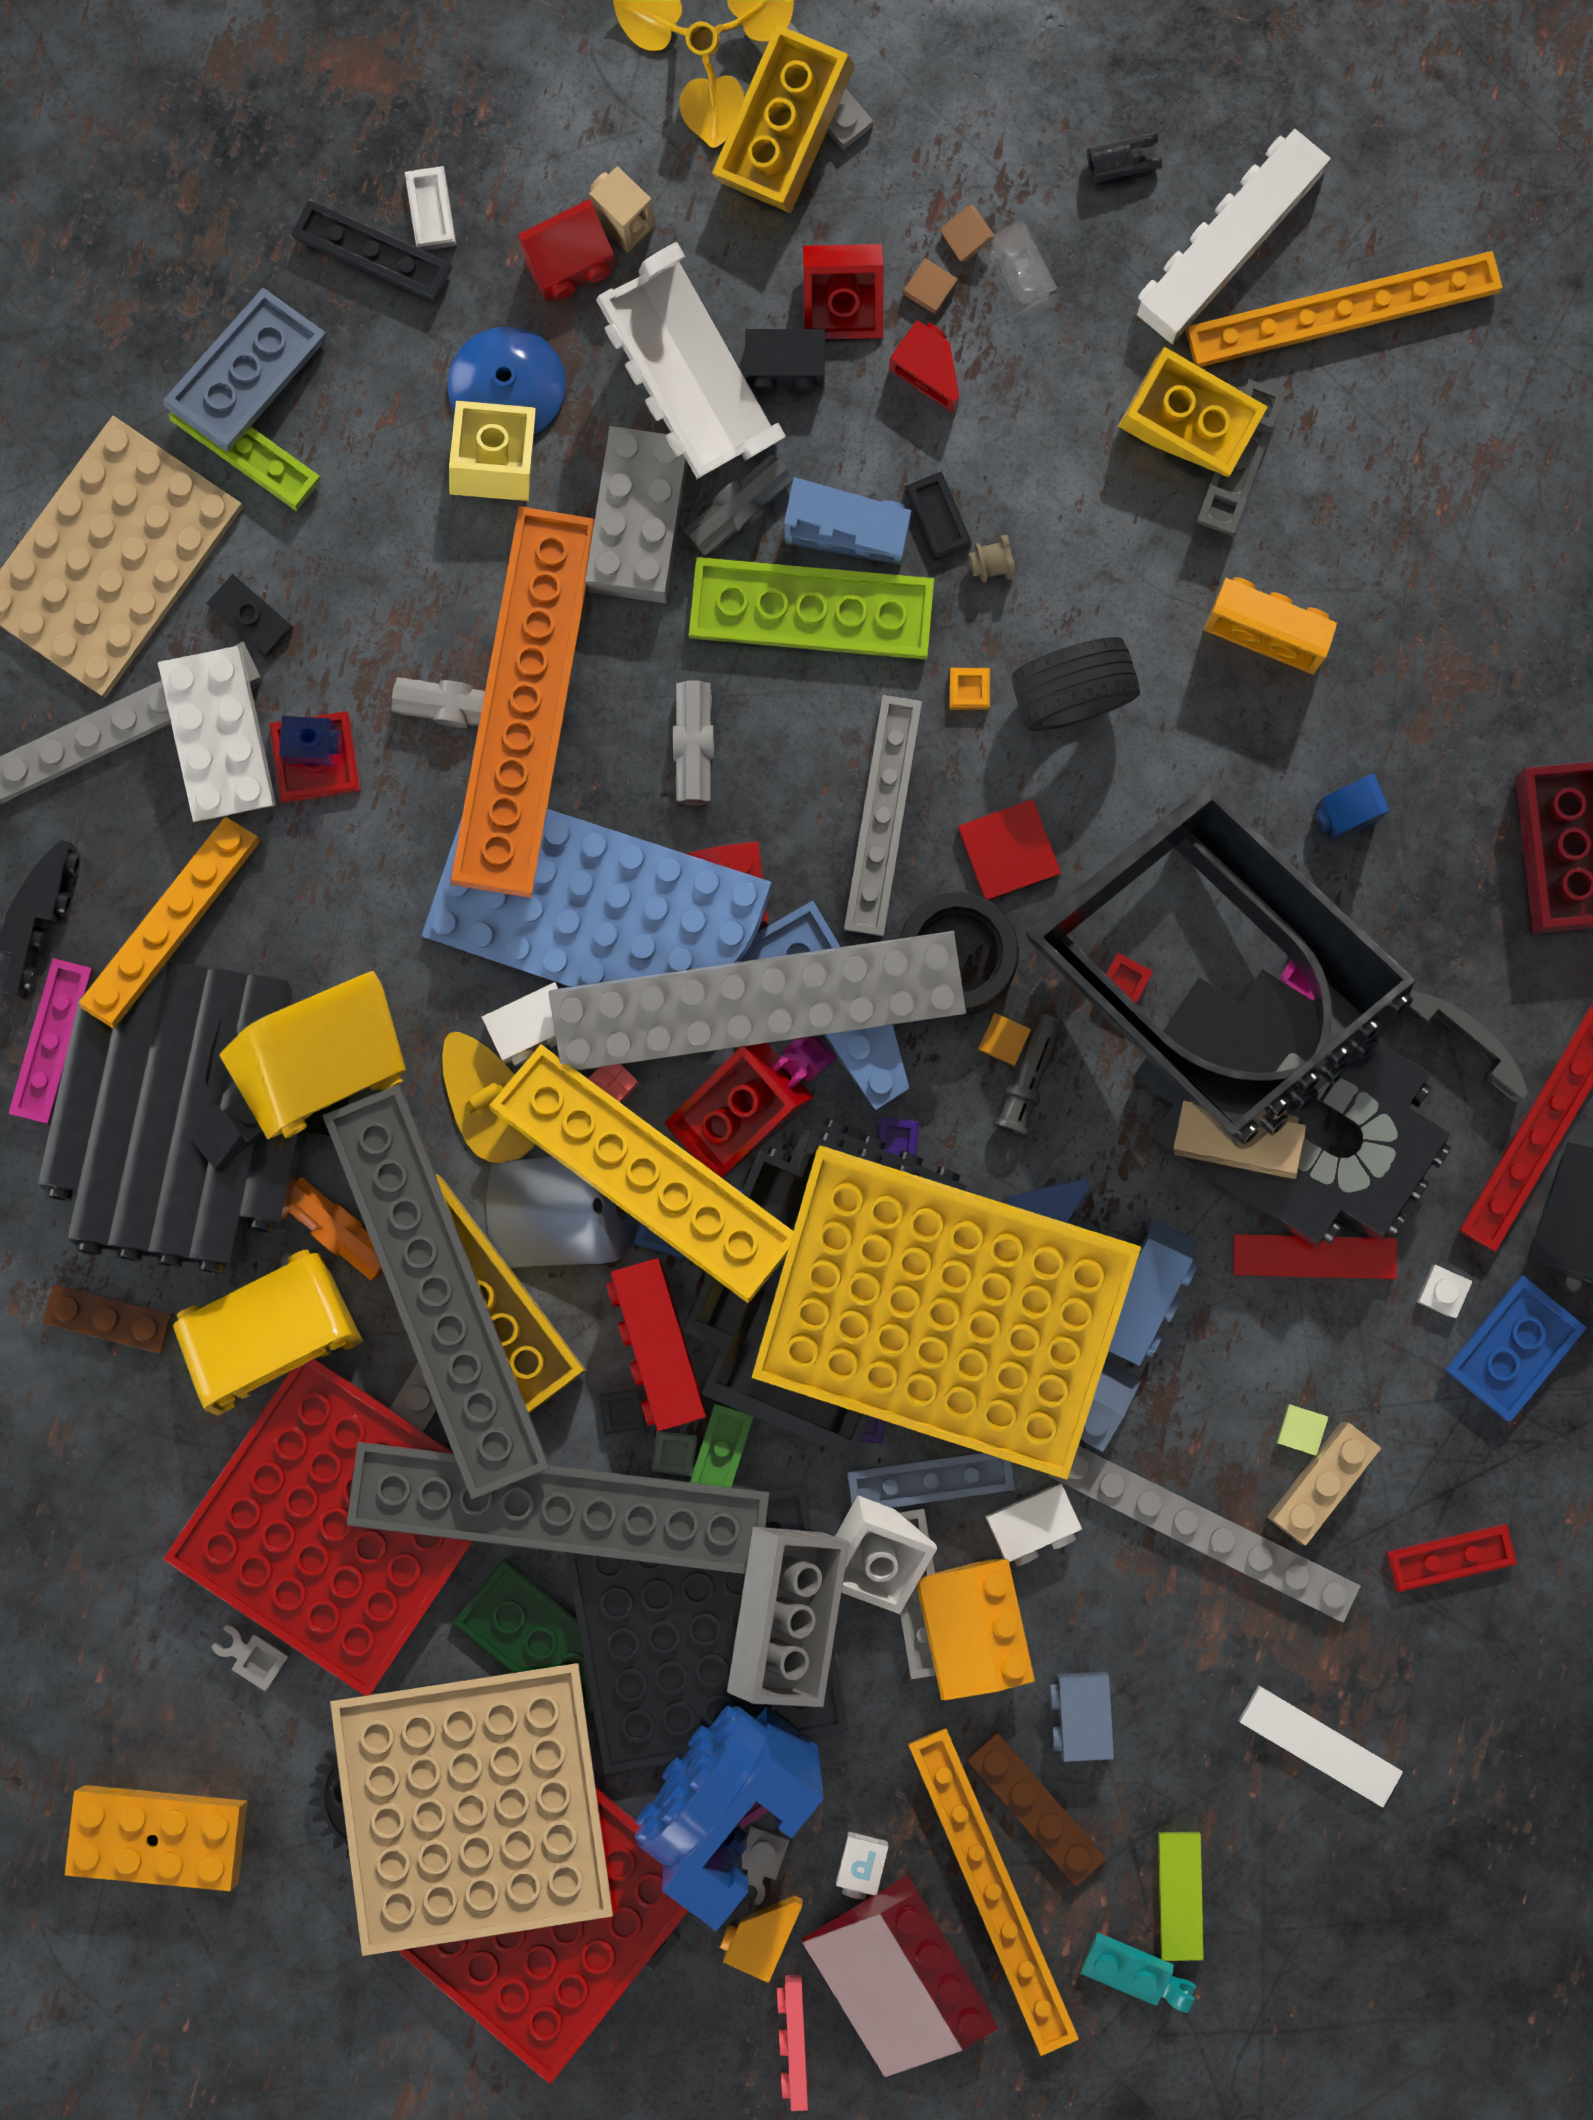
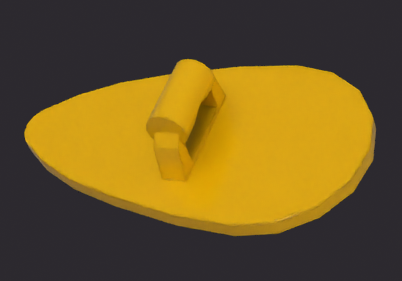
M452 1032L447 1035L444 1040L442 1053L443 1076L455 1120L466 1144L477 1156L491 1163H505L506 1161L522 1159L534 1148L535 1143L493 1113L489 1106L515 1074L497 1055L476 1039L460 1032Z

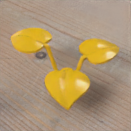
M613 0L614 10L622 29L639 47L650 51L663 50L669 45L673 31L686 36L688 48L696 55L702 57L708 80L696 78L690 81L680 95L679 108L687 126L712 148H716L726 141L745 98L741 85L734 77L721 76L715 79L710 56H713L720 48V34L742 25L745 34L752 40L769 42L776 24L788 28L794 9V0H728V8L737 17L736 20L725 24H718L716 27L707 22L700 21L692 24L689 28L675 25L682 16L681 0Z

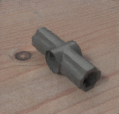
M771 454L740 482L735 480L721 490L714 498L713 505L682 531L683 536L698 555L707 558L736 532L740 534L750 528L765 511L764 508L792 485V475L787 467Z

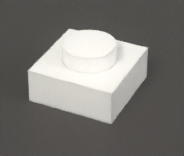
M1432 1265L1416 1302L1455 1319L1459 1314L1472 1281L1440 1266Z

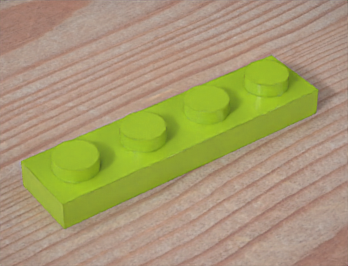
M169 413L170 421L295 511L301 507L321 482L318 474L252 427L244 433L227 453L174 413Z

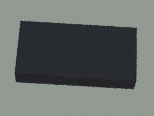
M942 471L905 486L906 494L935 561L972 546V541Z

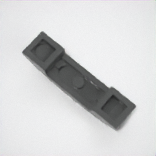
M1250 379L1247 382L1244 393L1268 408L1231 475L1227 477L1214 471L1196 521L1198 524L1234 536L1248 499L1247 497L1286 392Z
M1411 990L1409 995L1413 998V1002L1404 1011L1419 1025H1423L1432 1016H1435L1493 1064L1484 1075L1485 1079L1513 1102L1525 1098L1528 1090L1520 1070L1509 1052L1492 1032L1457 1006L1435 996Z

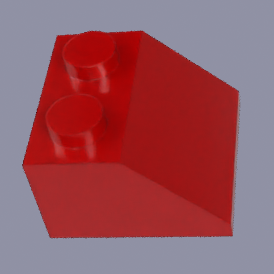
M590 199L518 234L525 263L546 302L553 298L555 300L564 299L573 294L577 286L589 280L592 283L598 282L606 278L611 273V269L616 267L614 253Z
M882 244L803 246L804 329H825V339L883 338Z

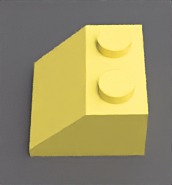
M456 401L449 463V494L529 501L536 408Z

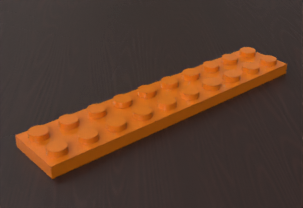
M519 506L452 869L451 885L532 898L587 587L585 580L595 519Z

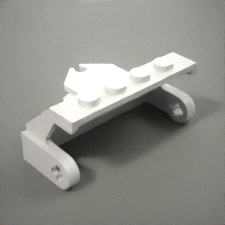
M678 242L643 261L638 270L640 274L638 278L614 290L612 288L599 295L596 301L610 324L605 327L610 341L616 349L622 346L630 359L629 362L625 363V366L636 385L643 382L651 396L645 399L652 415L656 421L663 418L671 433L665 436L670 447L677 457L682 454L684 455L698 479L740 454L744 461L776 444L785 438L786 435L779 423L771 426L682 268L680 261L685 258V255Z

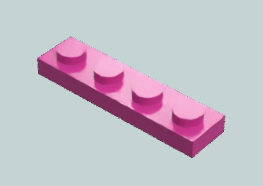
M52 959L8 1114L51 1125L79 996L83 997L90 988L94 969Z

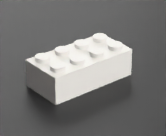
M235 646L158 662L193 822L277 806L242 648Z

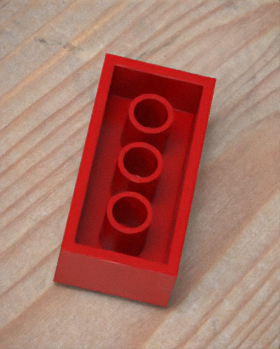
M656 1258L611 1272L613 1281L606 1283L612 1306H615V1308L621 1306L625 1321L618 1322V1327L624 1346H632L636 1360L629 1363L636 1386L644 1385L648 1400L641 1402L648 1426L656 1424L657 1431H661L707 1417L706 1408L662 1261Z

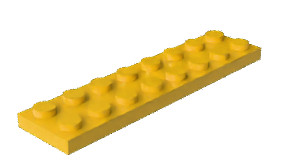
M542 1044L489 1105L493 1113L747 1303L752 1300L787 1256L794 1231L568 1064H560V1058Z

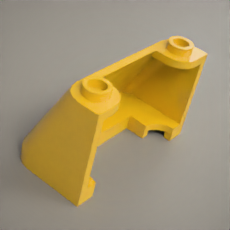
M374 971L362 974L255 1021L242 1030L219 1054L267 1139L282 1133L285 1138L299 1133L307 1127L305 1120L314 1112L370 1087L372 1091L377 1089L384 1091L396 1085H401L403 1083L401 1076L406 1072L384 989Z
M308 1249L299 1251L286 1259L287 1265L202 1308L199 1305H194L177 1314L178 1321L173 1324V1328L196 1393L205 1411L219 1416L236 1407L234 1402L235 1395L244 1399L250 1396V1391L319 1356L325 1358L331 1355L328 1347H330V1350H335L343 1346L344 1350L347 1351L364 1342L328 1265L320 1253L310 1254Z

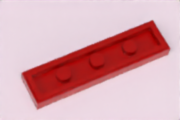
M1234 1234L1233 1275L1397 1279V1238H1384L1383 1241H1380L1377 1238L1335 1237L1330 1244L1323 1240L1317 1249L1298 1236Z

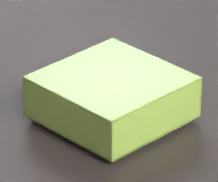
M1287 1404L1276 1443L1317 1456L1328 1416Z

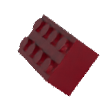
M1593 762L1524 768L1515 776L1532 932L1533 934L1593 929Z

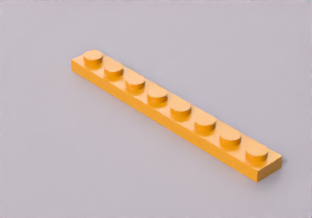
M1493 251L1187 326L1186 335L1194 364L1204 367L1498 294L1503 289Z
M946 1727L908 1743L1040 2055H1045L1079 2040Z

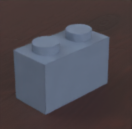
M1106 1672L1056 1674L1057 1684L1050 1685L1051 1710L1058 1709L1059 1726H1052L1054 1752L1061 1751V1758L1064 1762L1114 1759L1109 1675Z

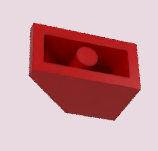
M917 320L891 355L889 370L954 414L958 408L959 391L950 342L946 340L947 336L940 328L931 323L924 325Z

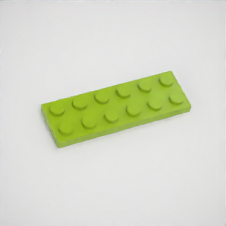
M696 557L689 639L927 660L934 578Z

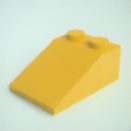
M1164 347L1154 359L1118 427L1153 447L1229 477L1268 407Z

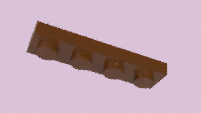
M995 1732L966 1758L1075 1887L1107 1860L998 1732Z

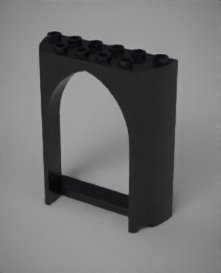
M1207 784L1025 931L1028 941L1236 1147L1241 1149L1251 1148L1267 1133L1271 1136L1278 1133L1288 1122V1115L1298 1107L1304 1110L1311 1105L1318 1097V1090L1327 1082L1331 1085L1335 1084L1346 1074L1349 1069L1348 1064L1357 1057L1364 1059L1370 1055L1379 1044L1378 1039L1384 1035L1394 1019L1401 1015L1413 1002V998L1409 994L1414 986L1415 979ZM1175 848L1265 933L1301 971L1312 991L1319 1014L1320 1040L1313 1057L1302 1066L1279 1072L1252 1073L1237 1071L1205 1061L1190 1053L1168 1036L1067 934Z

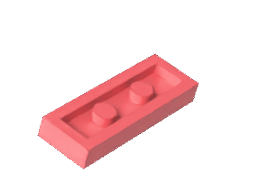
M786 1975L785 1988H777L778 2014L786 2013L787 2030H779L780 2056H788L789 2072L781 2073L782 2099H790L791 2111L808 2110L802 1975Z

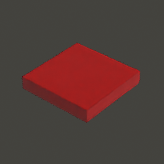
M348 711L269 723L279 796L282 803L361 791L351 718Z
M1034 799L958 826L959 834L982 896L989 901L1052 879L1061 874Z

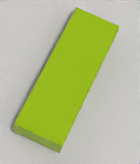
M1158 1832L1160 1957L1164 1961L1203 1960L1200 1832Z

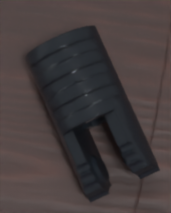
M1157 132L1089 147L1087 149V162L1092 181L1099 183L1163 168L1161 158L1157 159L1154 157L1145 159L1143 162L1134 163L1132 153L1133 148L1150 147L1157 143Z

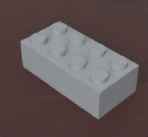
M609 426L585 580L589 593L667 604L688 462L682 454L677 457L666 439L665 435L667 434Z
M753 1527L727 1689L728 1693L752 1704L824 1706L849 1541L823 1532Z

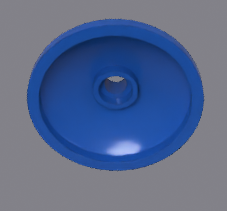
M496 327L472 337L457 352L448 374V395L454 413L456 401L536 408L534 437L541 434L554 422L563 406L566 394L565 372L555 350L539 335L518 327ZM506 371L512 375L507 382H500L497 379L501 372Z

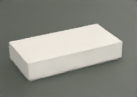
M444 166L405 172L416 248L427 251L457 246Z

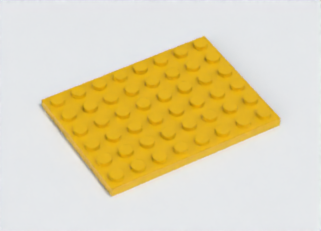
M820 1145L815 1155L752 1378L1068 1480L1141 1246Z

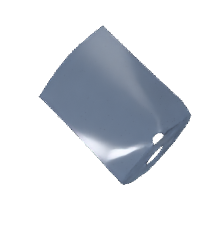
M554 1157L491 1163L486 1195L489 1241L510 1268L602 1264L618 1261L626 1254L635 1238L638 1220L628 1214L626 1219H621L614 1202ZM596 1198L601 1199L603 1206L601 1213H596L593 1209V1201Z

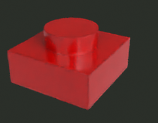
M1117 953L1106 975L1137 1003L1153 971Z

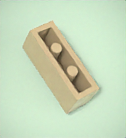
M1183 1101L1174 1144V1155L1296 1179L1306 1125L1299 1124L1298 1117L1288 1115V1122L1278 1133L1273 1136L1267 1133L1251 1148L1241 1149L1236 1147L1192 1102Z
M1340 1422L1319 1449L1317 1456H1314L1267 1516V1519L1297 1543L1306 1546L1377 1455L1381 1447L1349 1422Z

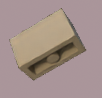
M618 166L609 174L607 172L602 173L593 182L589 196L603 230L628 253L655 227L652 200Z

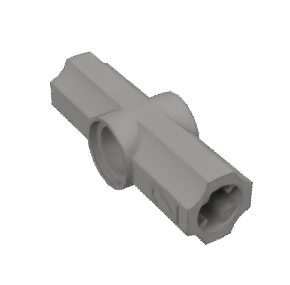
M397 677L392 693L391 711L396 714L433 719L435 723L449 727L468 728L469 725L479 726L485 691L476 690L472 685L457 681L442 680L437 684Z
M702 681L676 683V726H673V760L676 761L675 796L677 804L687 806L711 804V761H714V726L711 725V683Z

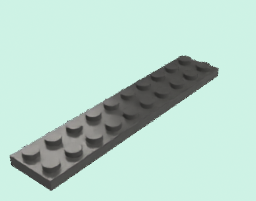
M396 1085L324 1114V1121L471 1500L550 1469L548 1459L402 1087Z
M358 1442L347 1519L348 1526L746 1574L753 1527L765 1528L769 1492L550 1465L551 1468L471 1500L454 1453Z

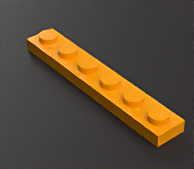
M225 816L79 1001L81 1008L115 1029L259 845L258 836Z

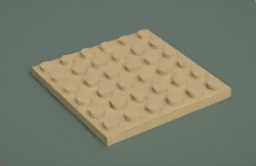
M578 1663L330 1701L362 1956L613 1916Z

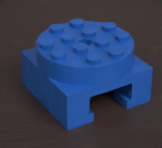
M727 1706L708 1729L703 1725L700 1726L688 1743L691 1749L682 1760L676 1757L668 1765L662 1775V1778L666 1780L654 1802L647 1804L636 1820V1824L640 1826L635 1834L637 1846L663 1865L662 1891L716 1932L749 1892L748 1877L742 1873V1854L747 1849V1835L736 1827L755 1802H758L777 1817L778 1829L792 1839L824 1799L818 1746L768 1707H765L757 1719H755L740 1707L731 1708Z

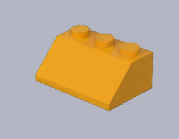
M1234 577L1231 580L1225 578L1203 630L1314 675L1328 654L1337 622L1329 620V614L1320 609L1309 607L1305 610L1292 605L1293 601L1283 594L1271 592L1268 595L1255 590L1256 586L1246 579Z
M987 1559L921 1576L916 1586L941 1700L998 1692L1035 1682L1008 1559Z

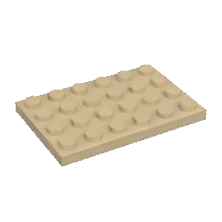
M112 416L0 569V626L106 699L244 507L238 500L130 426Z

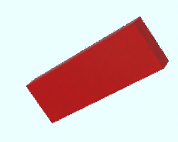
M1507 1524L1386 1551L1395 1591L1398 1593L1517 1565Z

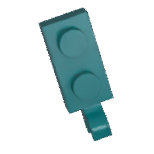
M1098 1932L1081 1964L1080 1974L1155 2006L1158 2005L1161 1997H1163L1176 2010L1188 2013L1195 2000L1192 1994L1196 1985L1188 1980L1172 1976L1174 1964Z

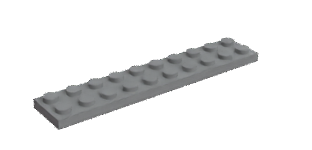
M954 931L554 989L548 993L560 1064H568L575 1070L966 1014Z

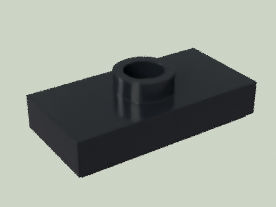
M233 574L206 603L266 657L294 629L289 622Z

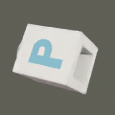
M847 1831L836 1877V1886L843 1888L842 1894L866 1900L867 1894L874 1896L877 1894L888 1850L887 1841Z

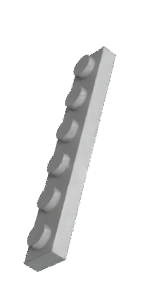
M887 695L882 696L844 932L884 937L922 701Z

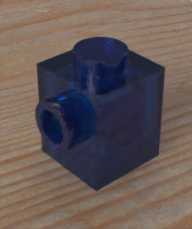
M282 716L279 756L285 763L333 766L334 754L340 755L342 735L340 730H336V726L330 718Z

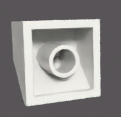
M857 1496L835 1535L837 1538L849 1541L841 1593L900 1614L937 1550L936 1544L895 1509Z

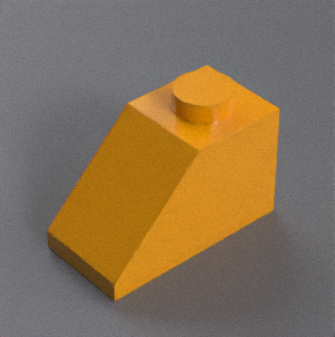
M797 1896L787 1898L741 1916L736 1927L729 1924L719 1948L725 1950L723 1963L769 1983L802 1908L803 1899Z

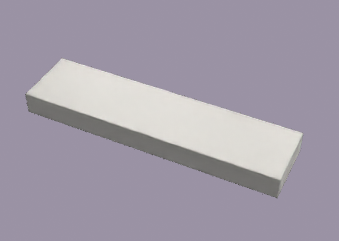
M1259 1685L1238 1720L1243 1725L1381 1807H1384L1403 1773L1402 1770Z

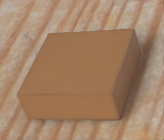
M967 205L939 229L961 262L968 261L995 238L974 205Z
M924 258L904 288L903 295L936 315L957 285L958 279Z

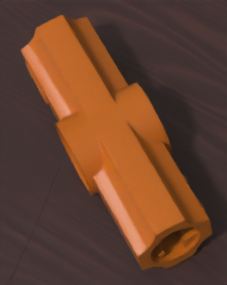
M300 1177L294 1183L289 1213L312 1231L310 1234L336 1256L341 1255L369 1280L374 1281L383 1273L368 1231L363 1228L364 1224L338 1202L334 1204L304 1177Z

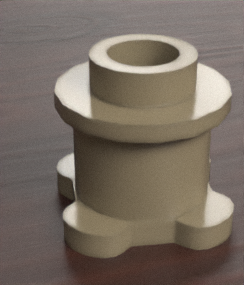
M1007 535L1000 536L1001 542L985 546L975 543V552L968 554L973 577L980 576L982 583L987 582L988 577L1002 574L1006 575L1007 580L1014 578L1015 564Z

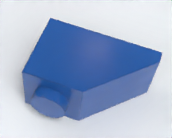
M1373 773L1323 797L1317 803L1318 811H1315V818L1320 831L1323 834L1328 832L1330 840L1334 841L1377 824L1390 810Z

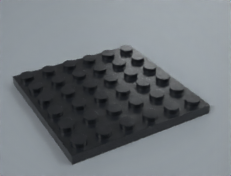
M804 1484L765 1491L769 1492L765 1528L813 1532ZM565 1552L605 1775L671 1763L676 1757L682 1760L691 1749L688 1743L697 1729L702 1725L708 1729L727 1706L731 1708L740 1707L755 1719H757L765 1707H768L807 1738L848 1730L834 1647L832 1648L823 1707L752 1704L727 1692L746 1574Z

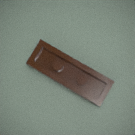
M53 1284L42 1324L163 1354L173 1314Z

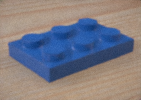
M1519 1276L1444 1370L1505 1421L1511 1422L1587 1327L1525 1276Z

